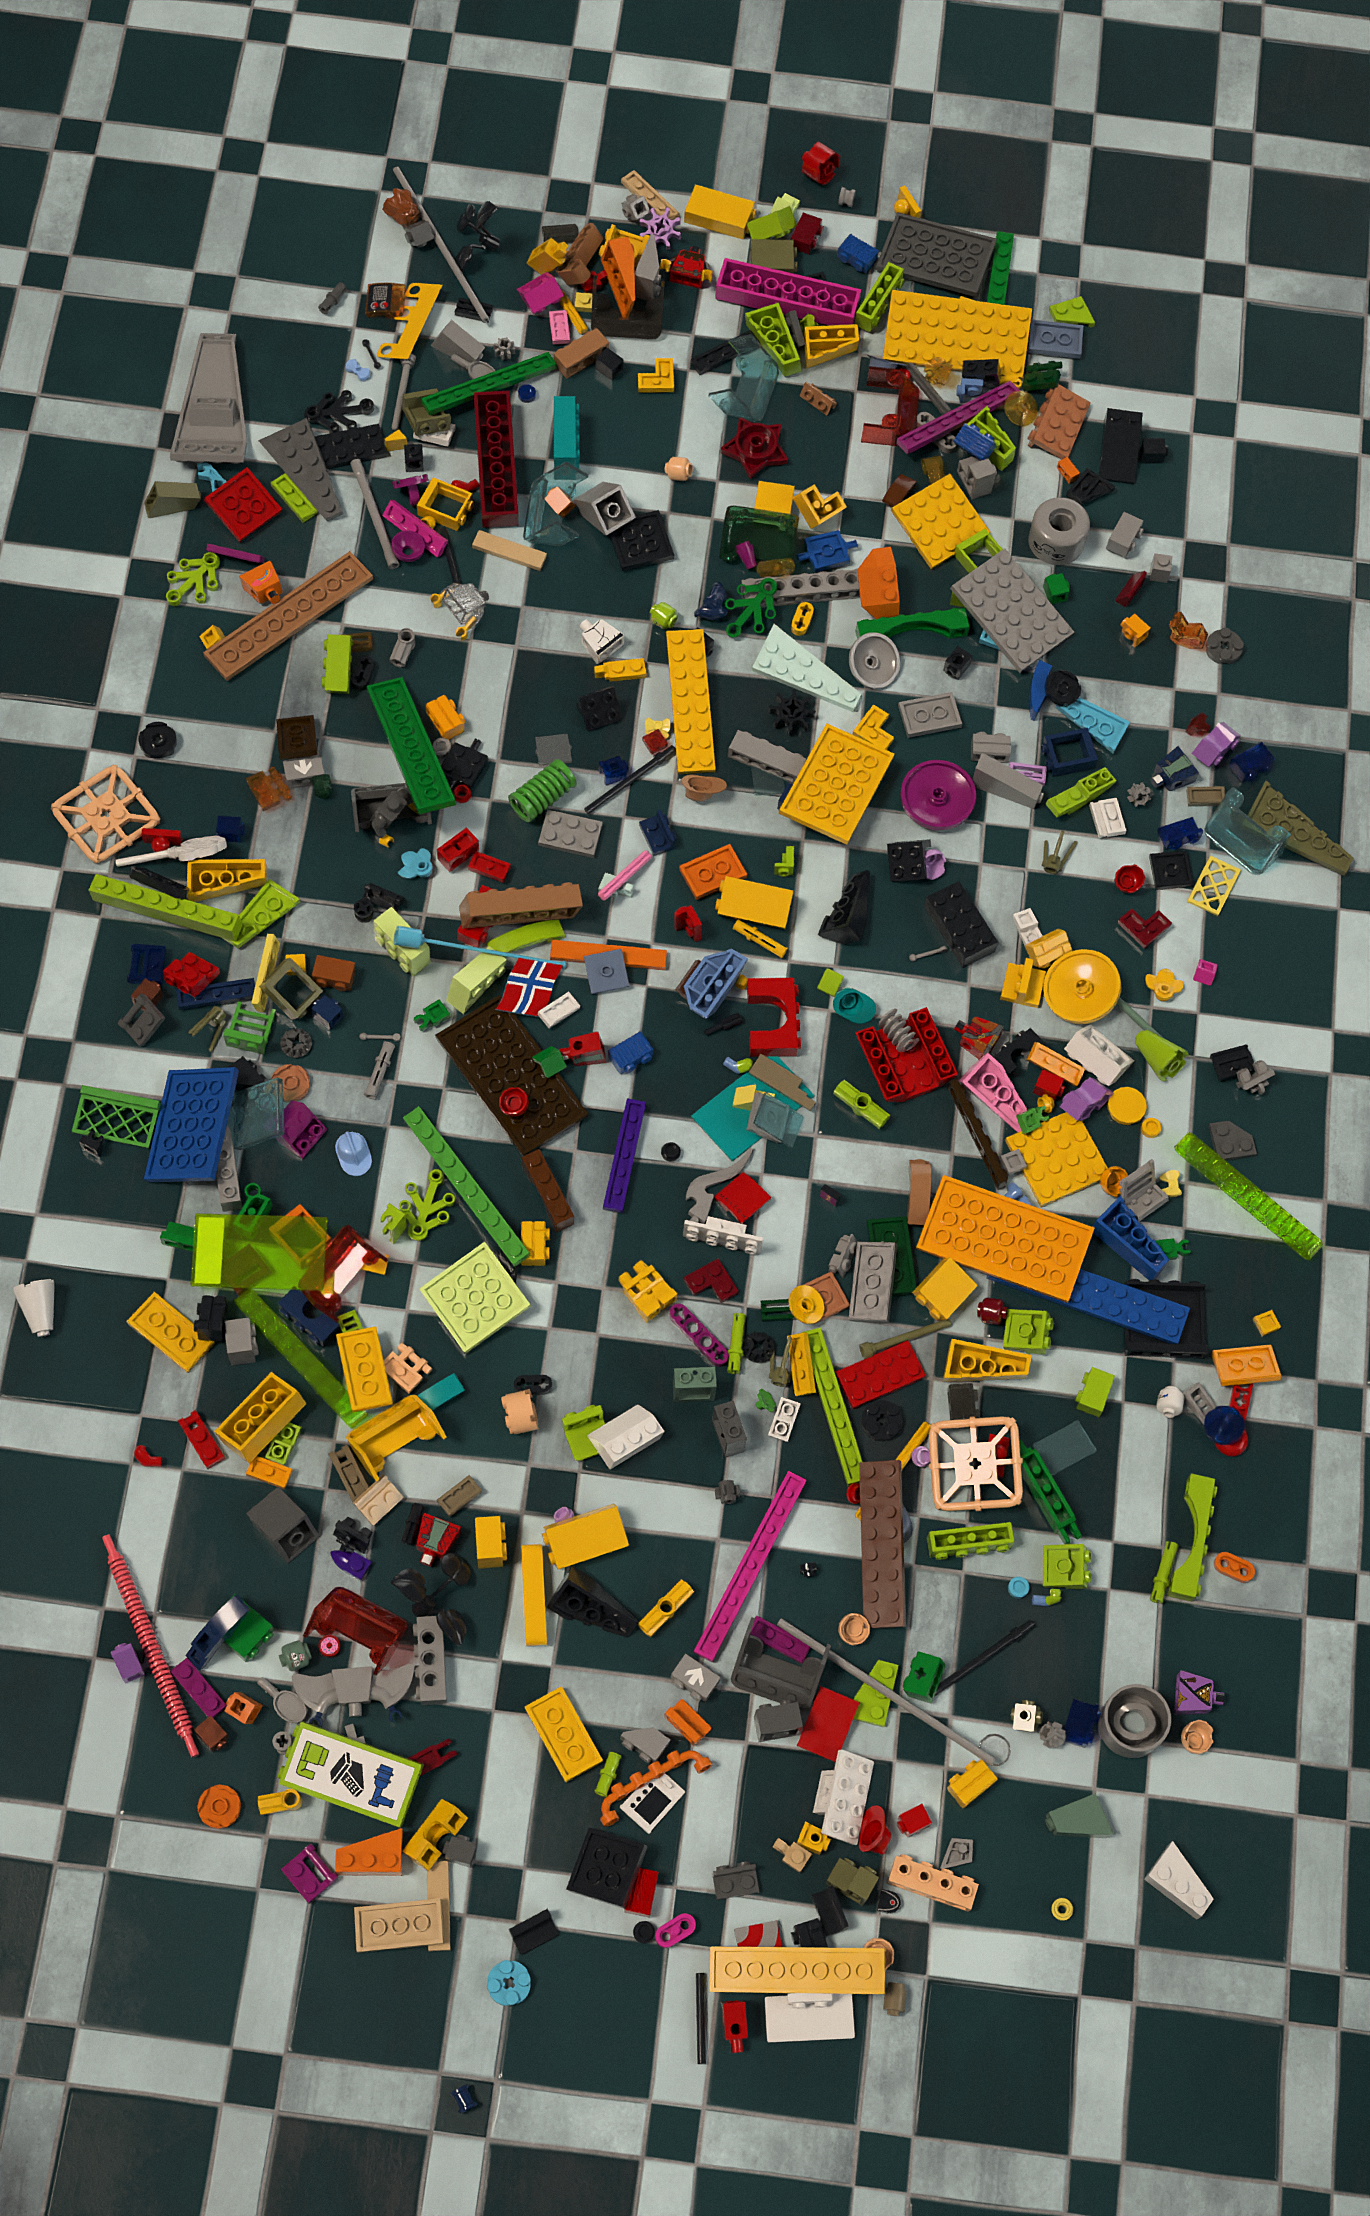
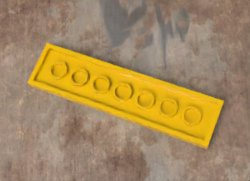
M703 629L666 631L678 774L715 772Z
M710 1947V1992L885 1994V1948Z

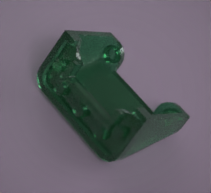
M735 505L728 506L724 518L719 558L726 562H733L739 556L736 552V546L749 540L750 544H753L755 559L774 561V565L779 570L791 569L799 517L788 513Z

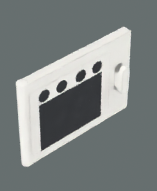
M664 1774L660 1778L651 1780L644 1787L635 1790L620 1805V1808L650 1834L653 1828L684 1795L685 1791L667 1774Z

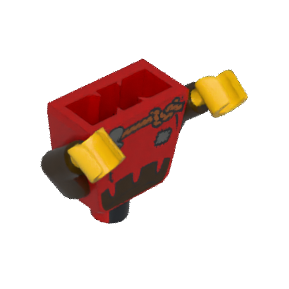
M692 246L690 251L681 250L679 255H675L670 260L661 259L659 269H665L666 272L670 270V282L702 289L704 280L712 282L713 271H711L709 263L705 262V256L700 254L701 250L697 246Z

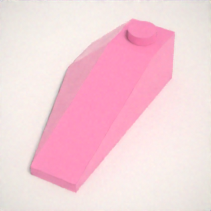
M986 1053L960 1078L959 1083L963 1084L969 1092L1018 1133L1021 1131L1016 1115L1026 1111L1027 1108L1017 1094L1003 1066L989 1053Z

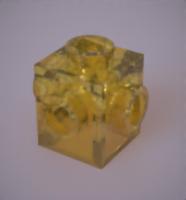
M932 358L925 365L923 371L926 372L925 378L931 384L944 386L953 365L946 363V360L943 358Z

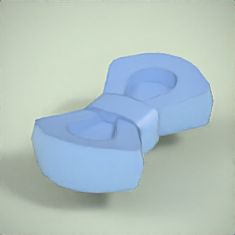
M356 359L347 361L345 366L347 372L357 375L360 381H365L369 378V368H362L357 364Z

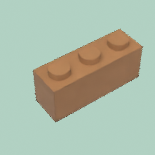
M597 328L586 332L581 338L573 340L569 345L558 349L554 353V361L557 364L556 368L566 379L595 362L596 358L606 348H609V341Z

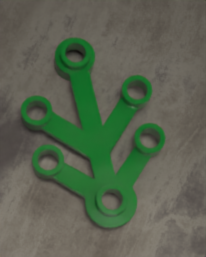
M765 578L757 585L740 584L737 586L736 592L739 595H745L747 592L759 593L755 598L738 600L729 598L725 601V607L728 610L747 606L735 623L727 625L726 634L729 637L735 638L740 635L741 626L752 612H754L755 622L753 631L758 634L764 631L760 602L765 597L767 609L764 615L767 619H773L776 616L773 605V594L777 591L775 580ZM766 584H770L771 589L769 591L765 590ZM740 586L745 588L744 593L739 592ZM728 601L734 603L732 608L727 606ZM768 610L773 611L772 617L767 615ZM757 624L762 626L761 631L755 629ZM731 627L736 628L735 634L730 633Z

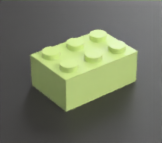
M392 907L373 920L376 942L380 946H385L393 960L397 959L400 962V967L404 972H409L414 976L431 963L429 946L425 942L418 949L394 945L396 927H411Z

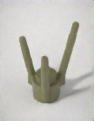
M1063 830L1060 832L1054 854H1051L1049 857L1048 841H1044L1042 866L1044 871L1050 874H1057L1058 871H1062L1065 862L1077 845V841H1074L1062 861H1060L1058 853L1064 836Z
M214 1006L188 1033L195 1036L208 1023L213 1027L218 1025L209 1048V1052H212L221 1030L226 1024L224 1020L226 1013L221 1008Z
M791 1336L787 1340L781 1367H776V1370H774L775 1351L770 1357V1373L768 1378L776 1386L786 1387L787 1383L790 1384L792 1371L790 1370L788 1373V1369L785 1368L792 1340Z

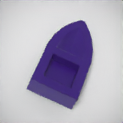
M340 1550L330 1552L334 1563L342 1571L359 1581H362L372 1564L371 1561L355 1552L345 1551L343 1553Z

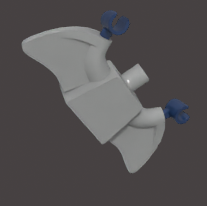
M407 1664L393 1670H374L372 1666L334 1669L332 1673L316 1677L293 1674L292 1682L300 1699L309 1708L317 1712L309 1720L310 1724H313V1720L316 1719L319 1722L318 1726L322 1727L324 1722L322 1715L326 1713L330 1705L338 1702L341 1706L349 1705V1717L362 1716L361 1704H369L371 1700L382 1702L385 1709H389V1719L394 1723L391 1717L392 1713L397 1712L400 1718H402L401 1711L395 1709L394 1705L407 1693L413 1680L415 1666Z

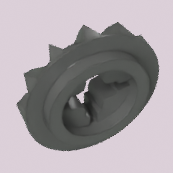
M292 1028V1030L286 1031L283 1037H281V1049L287 1056L299 1058L310 1051L312 1039L309 1033L302 1028ZM299 1037L301 1044H296L293 1049V1042L291 1040L295 1041Z

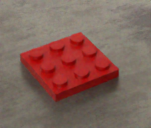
M248 467L204 498V501L238 542L244 540L282 512L279 504Z

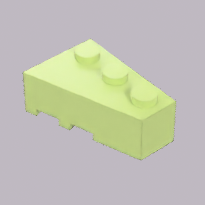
M488 946V947L486 948V949H489V950H494V949H492L490 946ZM481 952L453 976L446 1001L465 1014L488 987L504 974L507 959L501 955Z

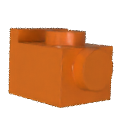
M234 1692L226 1702L227 1707L224 1711L244 1724H253L263 1705L242 1692Z

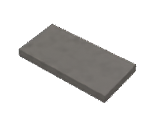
M857 1242L849 1310L850 1321L889 1322L897 1253L896 1243Z

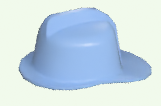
M345 1132V1134L341 1135L335 1145L341 1167L347 1174L352 1176L365 1174L370 1169L372 1163L365 1138L355 1132Z

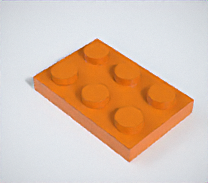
M730 844L679 866V870L696 900L718 891L721 880H725L726 876L742 880L747 878V873Z

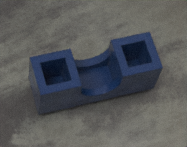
M294 1286L278 1302L279 1313L286 1320L290 1318L294 1322L295 1328L301 1333L305 1331L312 1343L316 1346L320 1344L324 1348L338 1334L340 1326L325 1312L316 1319L305 1317L304 1313L311 1305L310 1299Z

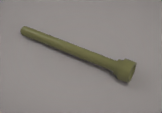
M946 1319L874 1344L872 1342L859 1344L861 1355L864 1359L872 1357L873 1354H876V1351L951 1326L952 1322L950 1319Z

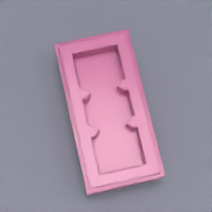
M549 311L553 345L570 343L567 311Z

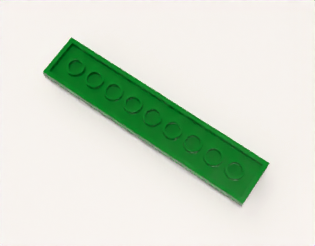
M403 677L367 685V692L418 814L455 806L456 802Z

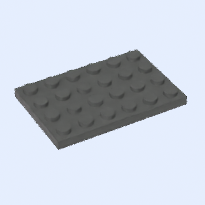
M897 212L878 260L876 270L882 272L887 263L890 262L904 269L903 278L970 296H977L997 239Z

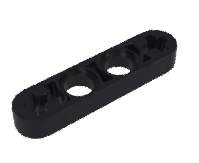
M132 866L130 868L129 877L174 898H188L189 888L143 867Z

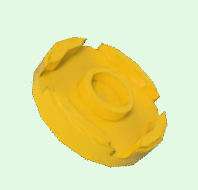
M1121 1087L1113 1092L1114 1094L1109 1098L1107 1104L1113 1120L1119 1124L1131 1125L1139 1122L1144 1117L1147 1104L1141 1092L1131 1087Z

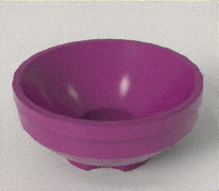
M401 531L392 539V552L399 560L413 562L423 555L425 542L414 531ZM405 548H410L413 551V553L411 555H405L402 552V550Z

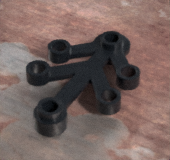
M342 391L341 396L335 403L334 395L331 392H327L316 406L311 405L306 408L304 417L310 423L318 422L328 428L329 433L339 432V425L336 422H330L325 417L330 416L345 425L347 430L357 428L356 421L350 420L343 415L360 412L364 415H370L374 411V403L371 399L365 398L360 401L359 405L342 407L345 402L348 403L352 400L351 391ZM333 404L329 409H324L326 405Z

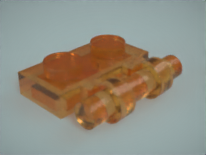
M275 767L269 768L270 775L265 776L262 770L246 778V782L263 812L280 804L279 796H283L285 801H289L292 798L289 793V787L284 784L280 772H277ZM271 783H275L278 788L273 789Z

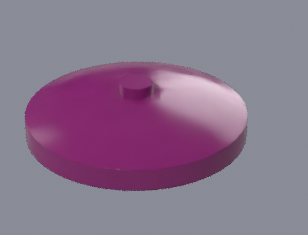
M929 760L916 765L907 773L902 783L900 798L904 811L915 823L931 830H948L961 825L971 815L976 801V789L969 774L958 765L944 760Z

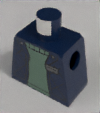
M1177 746L1157 763L1154 770L1156 776L1151 778V783L1155 788L1163 784L1168 791H1173L1196 782L1199 772L1180 747Z

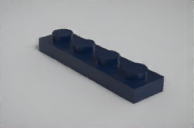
M254 978L209 984L196 997L176 989L179 1010L252 999L255 981Z

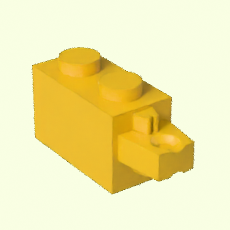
M550 238L533 249L527 264L541 275L545 272L551 273L557 266L560 267L565 262L564 257L569 245L564 241L558 244Z

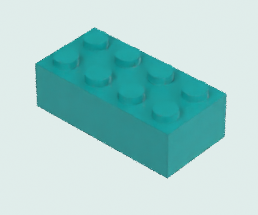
M554 396V478H576L580 459L579 404H575V396Z

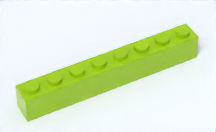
M95 874L89 888L93 901L235 942L243 926L238 914L186 899L174 898L162 892Z

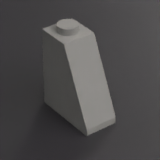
M452 319L431 344L433 348L451 357L453 354H456L470 363L480 361L483 357L481 352L485 348Z

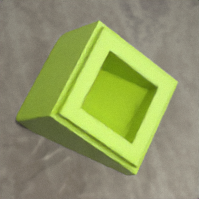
M826 968L817 989L835 997L844 976Z

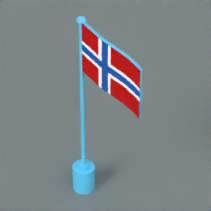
M397 926L394 934V945L418 949L420 945L422 946L426 942L518 958L509 974L503 997L495 1009L498 1011L539 1017L538 1011L548 1005L554 982L561 968H565L567 965L565 961L557 962L426 939L422 931L415 928Z

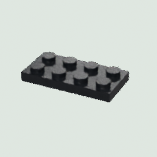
M379 423L315 436L327 469L351 465L350 463L354 459L366 462L387 457Z

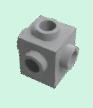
M632 194L627 196L626 201L621 203L623 207L622 212L627 219L639 221L650 213L644 196Z

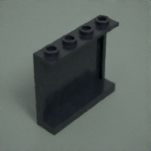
M1130 1279L1125 1282L1124 1285L1190 1308L1178 1344H1170L1124 1328L1125 1356L1205 1359L1208 1354V1345L1205 1344L1203 1292L1206 1284H1200L1198 1281L1180 1283L1177 1280L1168 1282L1149 1280L1148 1282H1142L1139 1279Z

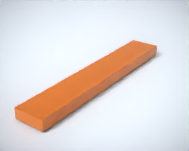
M552 940L550 960L585 963L584 956L622 949L625 967L665 970L667 950Z

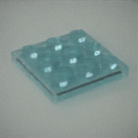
M277 1077L234 1093V1149L242 1150L284 1135L283 1079Z

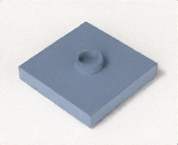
M622 949L584 956L591 995L629 987Z

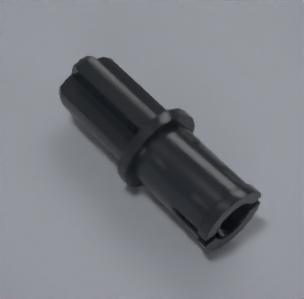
M412 1504L410 1515L405 1520L406 1528L402 1537L404 1544L412 1545L417 1529L421 1526L420 1522L425 1510V1506L422 1504Z

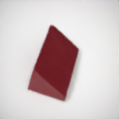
M1142 571L1132 575L1115 601L1124 607H1128L1143 585L1147 572Z

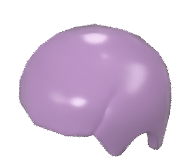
M930 849L925 851L926 879L933 880L945 872L944 862H946V859L939 850Z

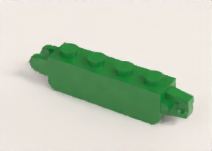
M1019 1440L1020 1457L1023 1458V1464H1021L1022 1478L1055 1534L1058 1533L1064 1544H1070V1539L1064 1530L1068 1527L1072 1535L1077 1540L1080 1539L1081 1534L1075 1524V1515L1036 1449L1032 1450L1030 1447L1026 1448L1023 1441Z

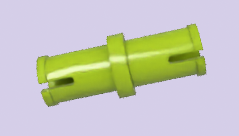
M609 1752L605 1766L600 1770L599 1774L601 1776L594 1791L595 1794L602 1797L608 1796L611 1783L617 1776L615 1773L622 1758L621 1755Z

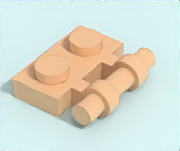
M401 1343L397 1349L402 1353L398 1356L392 1351L384 1360L386 1374L410 1394L423 1380V1377L418 1373L422 1370L428 1375L432 1368L424 1358L418 1357L410 1346L407 1347ZM406 1359H410L415 1364L413 1368L405 1362Z

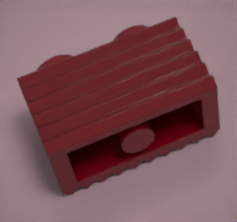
M804 212L802 213L791 236L793 246L797 247V251L807 253L808 255L811 249L816 248L818 243L817 237L821 236L824 230L822 225L823 219Z

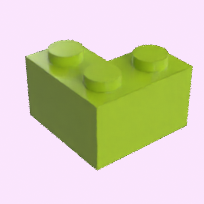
M790 206L747 222L752 239L770 240L769 237L775 236L776 239L791 233V229L797 226Z

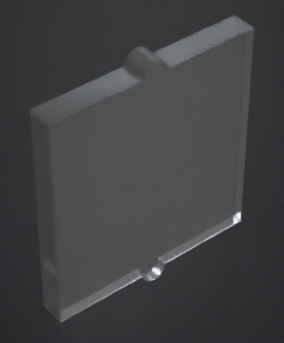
M568 734L535 737L537 747L535 753L538 754L539 766L549 765L555 759L563 763H572L570 752L572 746L569 745Z

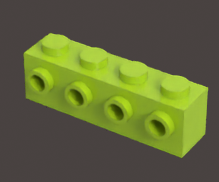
M890 262L887 263L856 312L855 324H858L859 328L871 332L873 327H877L881 314H885L888 309L892 290L901 289L903 286V268Z
M1011 1522L931 1531L927 1536L930 1558L935 1557L936 1560L947 1559L950 1555H956L959 1558L968 1556V1553L985 1555L993 1550H997L998 1553L1007 1552L1014 1544Z

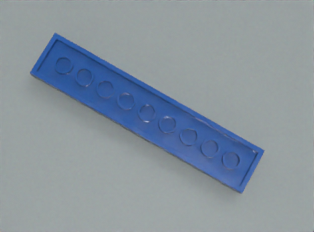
M1082 1269L1079 1271L1068 1303L988 1274L986 1279L1170 1344H1178L1190 1310L1189 1307Z

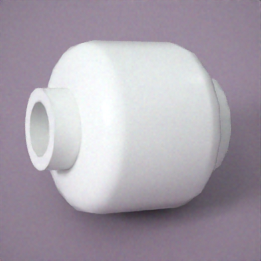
M1167 1386L1158 1393L1157 1410L1163 1416L1172 1418L1183 1411L1184 1395L1180 1389L1174 1386Z

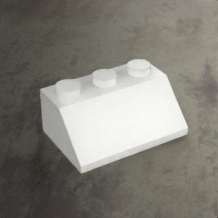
M1091 1024L1077 1031L1064 1048L1068 1052L1069 1057L1078 1060L1086 1071L1092 1072L1102 1084L1108 1086L1115 1083L1134 1062L1132 1058Z
M636 1405L587 1436L609 1469H612L658 1441L663 1435L664 1430L653 1414Z

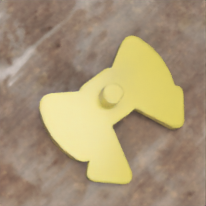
M651 718L646 719L645 733L649 738L655 730L661 731L662 740L669 737L668 733L671 723L668 718L663 721H654Z
M1170 1170L1159 1177L1160 1180L1168 1182L1169 1187L1161 1190L1169 1197H1177L1182 1194L1178 1188L1180 1173L1177 1170Z

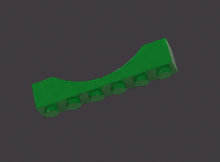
M952 608L945 611L918 612L913 615H898L889 618L880 617L873 620L863 619L857 621L855 632L858 639L867 633H880L890 638L906 631L923 630L941 634L951 639L967 637L969 623L965 608Z

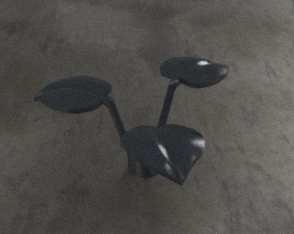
M486 201L479 209L475 226L470 223L475 215V207L472 204L467 205L465 212H463L458 220L457 230L463 232L468 225L480 234L479 242L481 244L463 246L458 252L455 262L461 272L469 262L473 248H480L482 250L487 248L494 252L500 244V239L490 234L483 227L492 214L499 209L490 201Z
M446 1554L441 1560V1568L449 1578L431 1595H426L425 1579L417 1570L405 1569L399 1572L391 1580L390 1584L397 1587L409 1600L415 1602L412 1605L414 1615L424 1617L427 1614L429 1616L437 1614L436 1620L440 1629L458 1647L461 1646L467 1631L465 1619L454 1609H450L447 1612L445 1609L433 1610L436 1605L434 1597L452 1580L458 1586L468 1583L471 1576L468 1563L460 1555Z

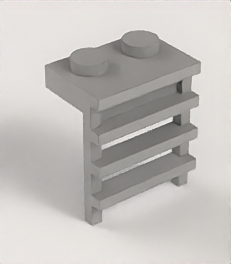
M1150 1159L1146 1164L1119 1182L1121 1186L1119 1192L1125 1201L1124 1204L1134 1212L1138 1222L1169 1201V1196L1155 1184V1165L1153 1159Z

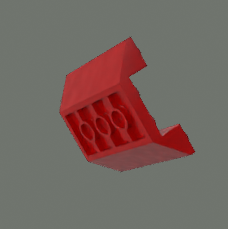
M927 1007L909 1013L908 1020H906V1024L903 1027L910 1026L911 1029L908 1034L915 1032V1036L912 1039L919 1038V1041L913 1048L905 1052L897 1051V1046H893L892 1041L884 1034L883 1029L875 1031L874 1026L855 1033L886 1102H904L935 1091L958 1076Z

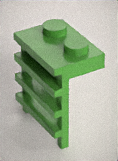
M238 1001L230 1029L225 1028L224 1031L225 1044L228 1047L264 1054L269 1033H271L272 1023H274L276 1009H272L269 1016L242 1010V1002ZM238 1016L266 1021L268 1024L264 1026L237 1019ZM235 1026L265 1032L263 1037L234 1029Z

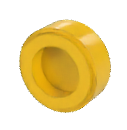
M1147 1118L1141 1125V1132L1147 1138H1155L1161 1131V1123L1155 1118Z

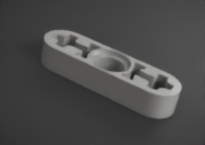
M921 412L917 416L916 426L920 427L935 418L928 412ZM951 433L933 441L944 453L950 454L956 450V445L953 442L955 437Z

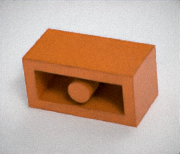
M1068 457L1058 461L1057 469L1069 484L1079 478L1080 472Z

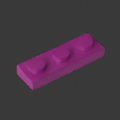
M188 1658L184 1659L170 1671L207 1717L211 1715L212 1718H215L226 1709L227 1705Z

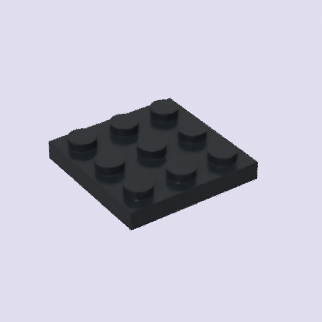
M659 510L635 515L636 518L609 533L621 571L674 559V553Z
M588 1828L566 1890L625 1909L648 1846Z

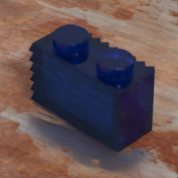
M1261 741L1232 758L1229 767L1243 783L1246 780H1253L1261 771L1265 773L1270 770L1274 756Z

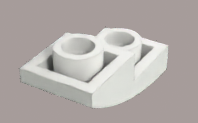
M781 1397L768 1435L788 1442L801 1403Z

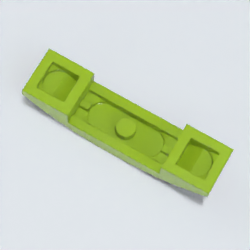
M547 920L509 931L489 941L486 945L495 951L511 953L543 941L550 943L552 940L565 938V934L559 920Z

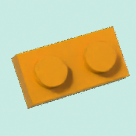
M256 1456L250 1463L246 1476L285 1490L293 1470Z

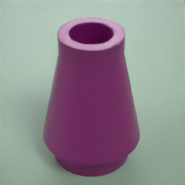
M749 540L736 546V552L747 569L757 565L753 544H750Z

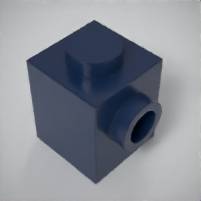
M324 995L312 1005L313 1017L329 1030L343 1018L342 1008L339 1007V1003L333 998L329 999Z

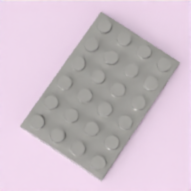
M1006 549L997 553L950 588L1019 673L1074 633Z

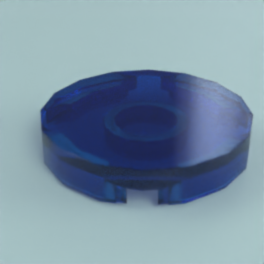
M1218 1406L1207 1413L1204 1419V1431L1213 1442L1220 1445H1230L1242 1437L1245 1431V1420L1235 1408Z

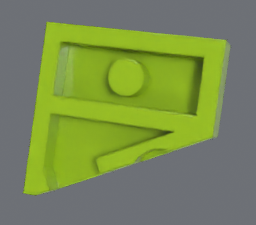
M1082 296L1049 306V312L1054 322L1078 325V323L1089 324L1088 327H1094L1095 321Z

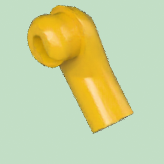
M1016 375L1001 376L1000 385L1011 381L1018 389L1022 387V380Z

